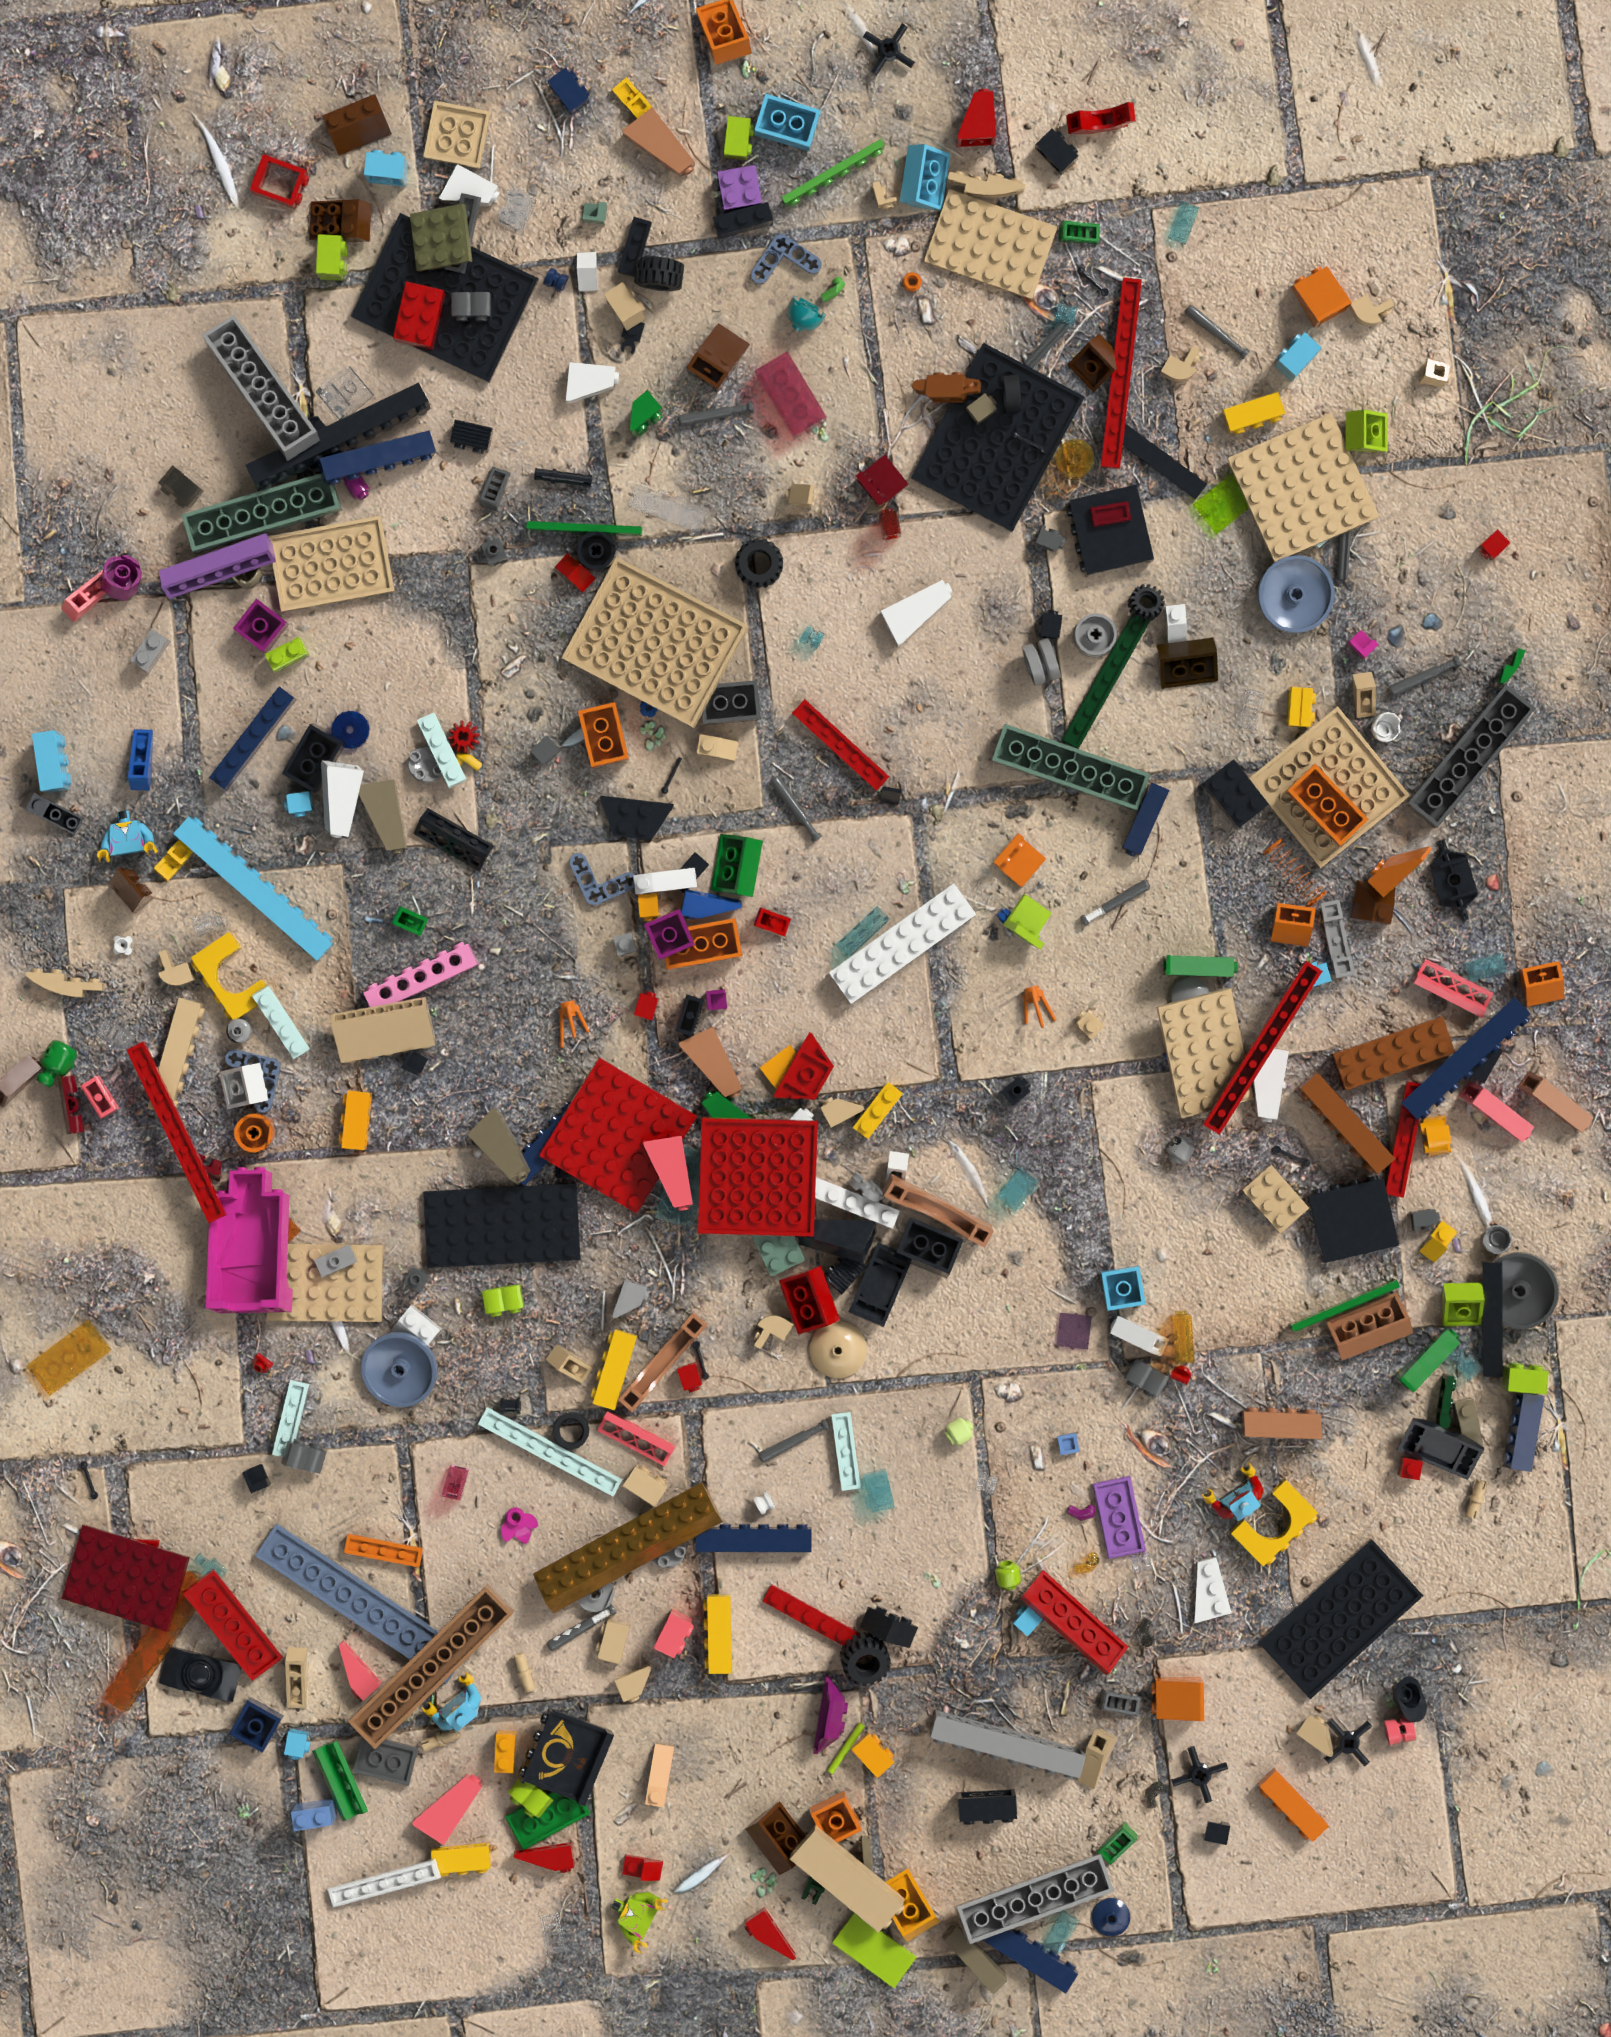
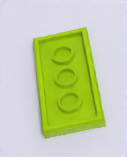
M854 1912L832 1941L835 1946L893 1988L896 1987L917 1958L915 1954L882 1930L878 1933Z

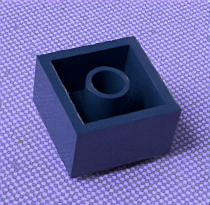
M250 1697L229 1735L263 1753L284 1715Z

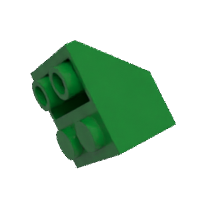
M648 390L632 402L630 431L633 437L637 435L639 437L648 430L647 426L651 423L656 424L663 418L661 416L663 414L662 407Z

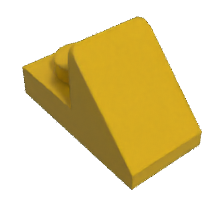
M1441 1220L1419 1252L1435 1263L1448 1249L1447 1246L1457 1231Z

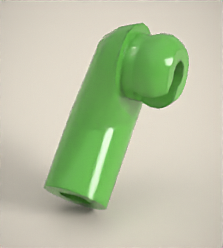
M841 277L833 279L834 287L821 294L824 302L838 296L845 287V281H842Z

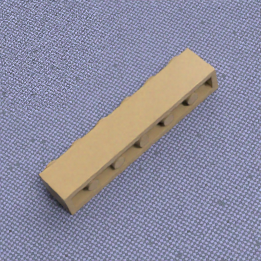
M184 998L178 999L158 1069L176 1108L179 1105V1101H177L178 1093H182L184 1082H182L183 1075H187L190 1064L187 1061L194 1052L193 1040L199 1035V1019L202 1020L205 1014L204 1004ZM149 1101L147 1109L154 1110L151 1101Z

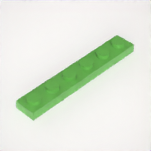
M879 139L782 196L781 199L784 206L790 205V207L797 205L802 197L814 195L819 187L823 186L825 188L829 186L836 177L842 178L849 174V170L853 167L859 168L866 164V160L870 157L876 158L880 156L885 148L883 141Z

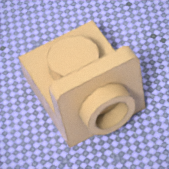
M880 181L872 183L877 209H892L893 205L897 202L896 197L884 199L887 197L885 186H881Z
M1083 1010L1076 1017L1078 1021L1075 1024L1091 1040L1105 1027L1090 1010L1087 1012Z

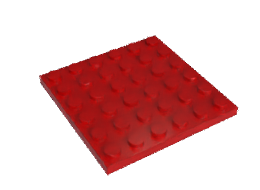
M598 1057L538 1155L637 1214L659 1179L643 1142L682 1136L683 1140L697 1115Z
M702 1117L698 1234L814 1237L818 1121Z

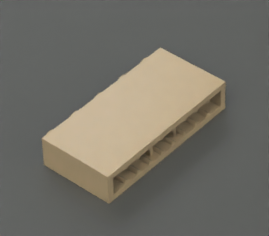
M426 997L331 1014V1026L341 1063H352L360 1059H372L382 1055L390 1056L398 1052H409V1050L427 1049L435 1046V1034Z

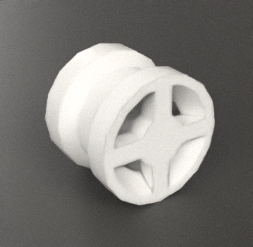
M767 1491L763 1492L762 1496L753 1498L762 1515L766 1513V1510L776 1508Z

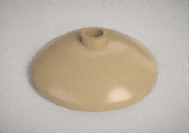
M837 1321L816 1330L810 1341L809 1352L812 1363L819 1372L831 1378H845L861 1368L866 1358L867 1346L863 1334L857 1327L845 1321ZM836 1347L842 1349L840 1354L835 1353L834 1349Z

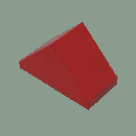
M568 553L555 566L582 593L596 579Z

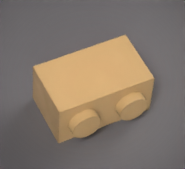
M622 282L604 294L608 304L626 331L646 319L643 314L645 308L640 300L635 301L634 297L636 295L630 286L627 288Z
M636 1465L623 1484L625 1488L654 1507L668 1488V1485L665 1484L667 1482L665 1479L658 1475L654 1477L650 1474V1470L643 1465H640V1467Z
M608 1619L607 1623H603L600 1634L604 1635L602 1642L598 1641L595 1651L599 1653L598 1659L620 1664L631 1624Z

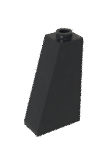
M814 1219V1237H796H798V1242L801 1246L864 1263L877 1233L875 1221Z

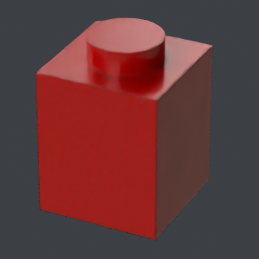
M1497 529L1478 547L1480 549L1479 552L1486 560L1489 558L1492 561L1510 544V541Z
M646 990L645 994L640 993L634 1012L635 1016L653 1021L659 998H656V993Z
M696 1362L677 1368L684 1391L688 1390L691 1393L700 1389L699 1386L703 1383Z
M1401 1456L1398 1476L1420 1481L1423 1461Z

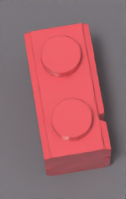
M95 1076L82 1084L81 1088L100 1119H103L120 1108L107 1086L103 1085L104 1081L102 1078Z

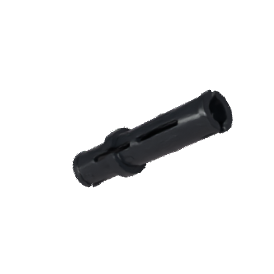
M535 468L534 480L549 481L551 484L556 482L587 487L592 485L593 475L562 472L554 468L553 470Z

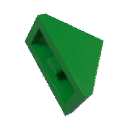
M399 906L391 923L421 936L428 918Z

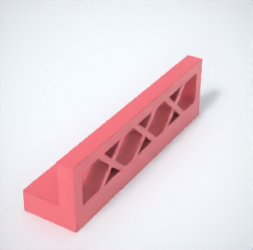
M1427 959L1423 961L1414 977V984L1481 1018L1485 1015L1486 1007L1494 993ZM1426 965L1434 968L1436 975L1428 977L1422 974ZM1446 975L1451 977L1453 984H1442L1440 977ZM1465 984L1469 987L1470 992L1461 994L1458 992L1457 986ZM1483 993L1487 995L1483 1004L1477 1002L1474 997L1475 994Z
M609 1410L606 1412L597 1430L663 1466L666 1465L675 1448L674 1444ZM608 1420L616 1425L617 1430L608 1432L603 1429V1426ZM627 1430L633 1434L634 1439L625 1441L622 1439L620 1432ZM644 1439L649 1442L651 1448L646 1450L640 1449L637 1440ZM661 1448L668 1452L665 1459L657 1458L654 1449Z

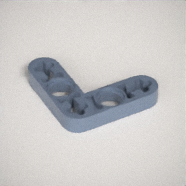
M779 234L773 239L753 268L751 278L755 284L762 285L766 283L783 257L811 275L820 272L822 263L817 256L786 235ZM784 239L785 245L790 247V244L794 245L790 248L788 254L785 253L787 252L785 247L778 248V240L782 241ZM796 249L801 250L803 253L802 258L799 260L792 257V252ZM769 254L776 257V262L772 265L767 264L765 261L766 256ZM806 255L809 256L807 260L811 263H813L814 261L817 262V269H809L810 265L807 262H805L804 265L801 264L805 260ZM761 263L766 268L771 269L769 272L767 271V269L763 272V276L765 277L764 279H756L757 276L755 273H760L763 269V266H760Z
M576 853L570 858V866L586 901L591 905L601 904L635 888L633 881L632 886L628 884L623 885L624 890L621 891L620 885L616 882L618 879H620L621 883L626 881V876L634 878L633 875L635 874L631 872L624 873L598 885L587 858L583 854ZM577 856L579 859L583 858L584 860L581 863L582 867H588V870L582 871L579 874L576 872L580 870L579 866L573 864ZM584 874H589L592 877V881L588 885H584L581 882V877ZM613 883L617 886L615 894L607 893L606 887L608 884ZM603 887V892L607 898L603 899V895L597 897V902L589 900L591 892L594 891L595 894L600 893L599 888Z
M240 1050L229 1051L225 1056V1060L231 1067H241L242 1064L241 1061H235V1064L232 1063L230 1056L234 1055V1053H237L239 1058H244L243 1054L247 1055L244 1060V1066L248 1065V1060L251 1057L258 1059V1063H260L263 1071L264 1081L270 1080L273 1087L270 1091H267V1094H271V1097H268V1100L265 1101L268 1103V1107H264L262 1110L258 1103H254V1107L260 1113L268 1112L272 1108L281 1070L280 1062L275 1058ZM272 1061L277 1066V1069L273 1070L271 1074L275 1075V1079L264 1077L265 1073L269 1074L270 1069L267 1068V1064H271Z

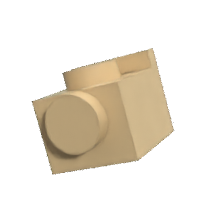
M1427 359L1421 367L1419 384L1423 385L1425 383L1442 388L1450 380V365Z

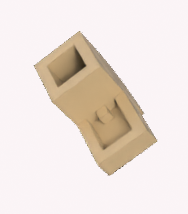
M1366 294L1353 301L1349 306V310L1354 319L1361 325L1376 326L1381 322L1379 315L1381 317L1387 316L1392 312L1391 309L1395 305L1392 299H1389L1374 307Z
M1192 346L1184 362L1170 355L1160 375L1173 382L1189 380L1197 371L1191 364L1196 365L1200 357L1197 354L1200 349Z
M169 950L158 952L160 957H157L159 965L165 969L158 974L164 982L170 985L181 986L196 981L190 962L174 966Z
M768 1315L762 1318L757 1325L763 1328V1331L758 1330L753 1338L756 1341L754 1346L761 1349L770 1333L784 1341L794 1323L780 1315Z

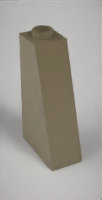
M396 780L360 785L359 795L386 851H392V854L403 853V849H407Z
M493 1107L467 1135L511 1181L518 1185L519 1182H523L527 1178L531 1170L503 1114Z
M958 1923L955 1926L951 1925L944 1932V1941L994 1995L1007 1982L1006 1973L976 1942L967 1944L962 1928Z

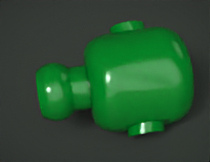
M59 1040L51 1041L39 1061L44 1070L38 1074L37 1081L48 1088L52 1087L56 1075L63 1077L68 1071L73 1069L77 1052Z

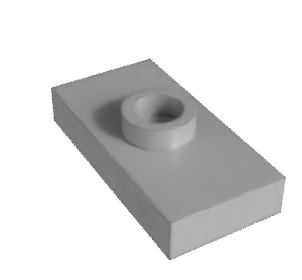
M350 1244L314 1260L321 1277L358 1262Z

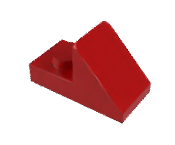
M760 907L754 926L785 937L791 918Z
M626 1854L622 1875L641 1878L640 1881H660L664 1861Z

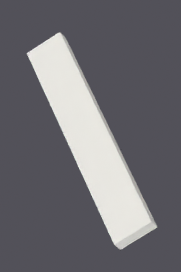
M436 1859L333 1886L327 1890L334 1908L441 1878Z

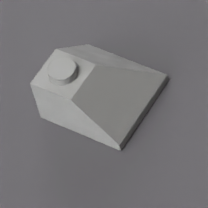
M626 1278L612 1317L617 1318L641 1306L643 1301L647 1302L650 1291H647L648 1286Z

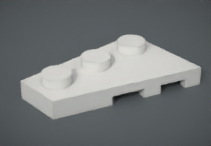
M1213 1557L1198 1561L1194 1623L1231 1614L1217 1558Z

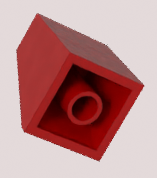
M978 89V92H974L957 136V148L995 145L994 91Z

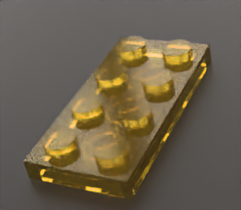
M88 1319L30 1362L27 1367L47 1394L51 1396L112 1349L90 1319Z

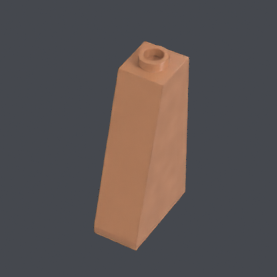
M653 107L622 130L623 136L677 176H687L694 170L695 162Z
M714 1027L679 1042V1046L724 1097L729 1096L732 1099L740 1095L739 1091L743 1088Z
M1528 1072L1518 1085L1520 1090L1575 1130L1583 1133L1584 1130L1590 1127L1594 1117L1544 1078Z

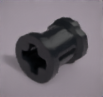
M501 1398V1414L517 1413V1415H520L521 1398Z

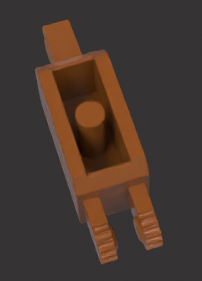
M935 372L933 375H927L926 379L915 380L912 388L919 395H927L933 403H963L967 400L968 395L980 393L981 382L977 379L966 378L960 372H953L951 375Z

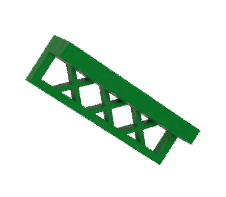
M338 1741L326 1743L313 1750V1755L342 1821L368 1812Z

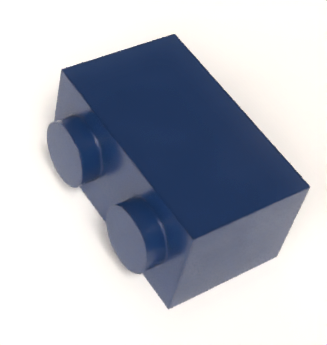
M565 67L547 82L572 116L590 102L588 98L590 94L584 85L580 87L576 82L579 80L572 70L569 72Z

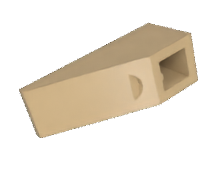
M1103 1729L1094 1730L1085 1752L1086 1758L1081 1776L1077 1780L1078 1782L1095 1790L1117 1741V1736Z

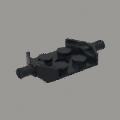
M1445 839L1439 840L1437 842L1440 854L1428 867H1430L1441 902L1440 906L1457 909L1463 922L1470 919L1466 908L1479 894L1467 855L1448 850ZM1453 874L1459 877V883L1455 886L1449 882V878Z

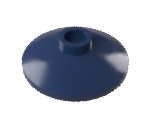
M1105 1898L1098 1902L1093 1909V1925L1098 1932L1105 1936L1120 1935L1129 1926V1909L1123 1901L1117 1898ZM1111 1915L1115 1916L1113 1922L1108 1920V1917Z

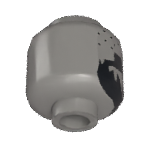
M234 1019L228 1023L226 1034L230 1041L244 1043L250 1039L252 1027L244 1019Z
M1185 1135L1182 1138L1175 1136L1167 1148L1168 1157L1180 1165L1182 1162L1187 1163L1195 1151V1147L1192 1145L1193 1140Z

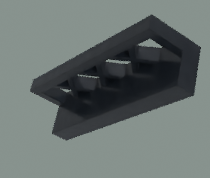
M429 808L421 816L413 833L479 872L494 848V845ZM424 826L425 828H427L430 834H426L423 831H421V827ZM438 837L445 838L447 843L440 842ZM454 846L462 848L463 853L456 851ZM475 855L480 858V863L475 862L471 856Z

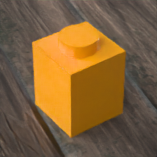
M658 893L638 894L640 918H644V921H653L656 919L655 917H659Z

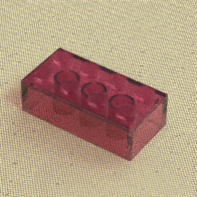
M788 351L754 371L755 376L794 440L827 420L825 413Z

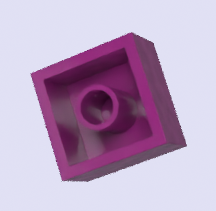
M256 598L233 629L266 654L288 627L289 623Z
M680 909L644 924L659 960L695 946Z

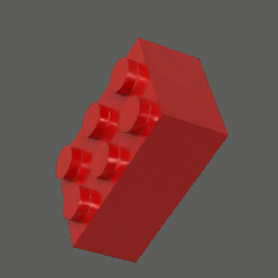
M410 282L405 283L393 336L395 342L433 350L445 298L444 290Z
M821 1266L795 1273L779 1280L798 1335L829 1326L840 1320Z

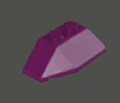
M825 1675L813 1754H818L839 1739L840 1733H844L845 1722H842V1716L847 1714L848 1703H845V1696L829 1675Z

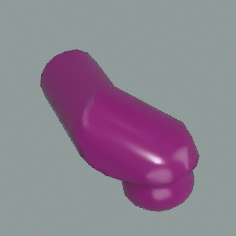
M1070 1505L1066 1513L1083 1521L1093 1518L1096 1508L1093 1505H1087L1085 1509L1079 1510Z

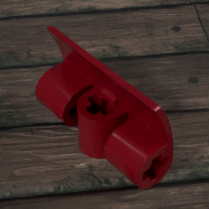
M75 1075L58 1077L66 1133L68 1135L85 1132L82 1115L75 1116L74 1114L81 1109L82 1103L78 1097L71 1096V1093L78 1092ZM70 1100H72V1102H75V1106L72 1107V1110L71 1107L69 1108L68 1104L70 1103Z

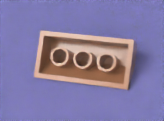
M1397 1292L1325 1319L1341 1360L1413 1334L1410 1318Z
M1247 1407V1410H1242L1241 1433L1245 1437L1322 1439L1321 1414L1316 1413V1409H1304V1412H1297V1409L1285 1408V1412L1278 1411V1408H1266V1411H1258V1407Z

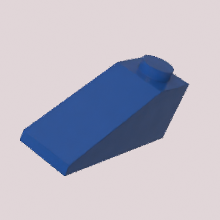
M134 729L128 773L131 790L150 791L153 730Z
M685 889L680 910L684 918L695 920V918L700 919L739 909L742 907V901Z

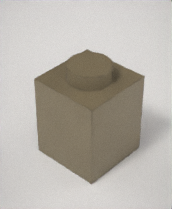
M983 394L970 404L966 411L976 424L979 425L996 412L997 408L995 406L997 403L991 395L988 397L986 394Z

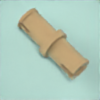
M1476 1479L1472 1495H1469L1470 1501L1465 1516L1477 1519L1480 1505L1484 1502L1483 1496L1488 1482Z
M521 1652L513 1655L512 1657L518 1670L516 1674L517 1677H520L524 1693L535 1690L536 1687L531 1676L532 1670L528 1667L525 1653Z
M452 1729L442 1733L441 1731L437 1732L435 1736L421 1740L422 1748L427 1752L438 1746L444 1747L446 1743L460 1739V1731L456 1732Z

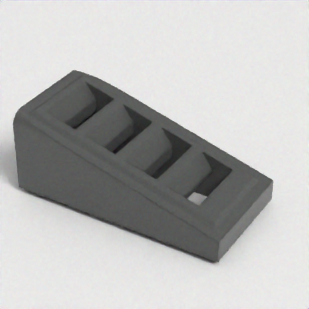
M492 466L479 498V505L494 511L498 510L511 474L510 472ZM494 475L504 478L503 481L493 478ZM491 483L501 485V487H496L494 485H491ZM491 490V491L497 492L498 494L495 495V494H492V493H490V492H488V491Z
M1101 1689L1098 1708L1105 1711L1138 1716L1141 1697ZM1115 1697H1118L1116 1707H1113ZM1123 1698H1125L1124 1708L1121 1709ZM1130 1700H1133L1132 1709L1130 1711L1128 1710Z

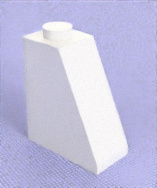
M457 164L439 199L444 204H459L461 193L481 197L480 206L490 207L492 202L496 203L500 193L498 192L499 188L497 185Z
M570 362L566 402L571 404L614 389L615 384L619 383V372H616V367Z
M1120 1316L1111 1324L1112 1330L1110 1334L1158 1356H1162L1169 1341L1168 1338Z

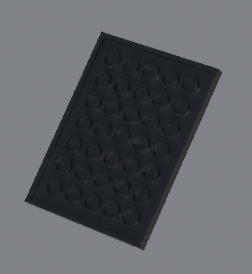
M400 213L351 318L393 337L406 282L444 290L445 298L433 350L417 346L412 347L490 383L539 278L472 246V262L467 263L465 274L446 270L445 267L418 272L416 269L410 217ZM490 292L491 318H487V321H475V318H468V321L463 322L456 321V318H453L451 315V293Z
M983 342L965 376L966 378L977 379L981 382L980 393L968 395L967 400L963 403L950 404L911 479L998 526L1013 532L1085 396ZM1018 375L1021 393V412L1006 413L1003 396V376ZM983 394H986L988 397L991 395L997 403L995 406L997 410L977 425L966 411V408ZM1016 431L1020 436L1040 446H1047L1048 452L1043 454L1040 449L1019 439H1013L1011 433Z

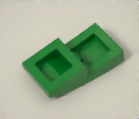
M1516 649L1511 666L1506 664L1502 666L1498 685H1503L1518 669L1526 650Z

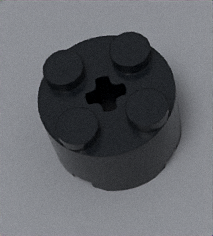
M590 532L585 534L578 542L577 555L581 564L586 569L593 572H602L613 564L616 558V547L613 540L603 532ZM594 548H595V549L601 548V549H600L601 554H600V555H597V554H596V555L594 556V555H593V554H594L593 549H594Z

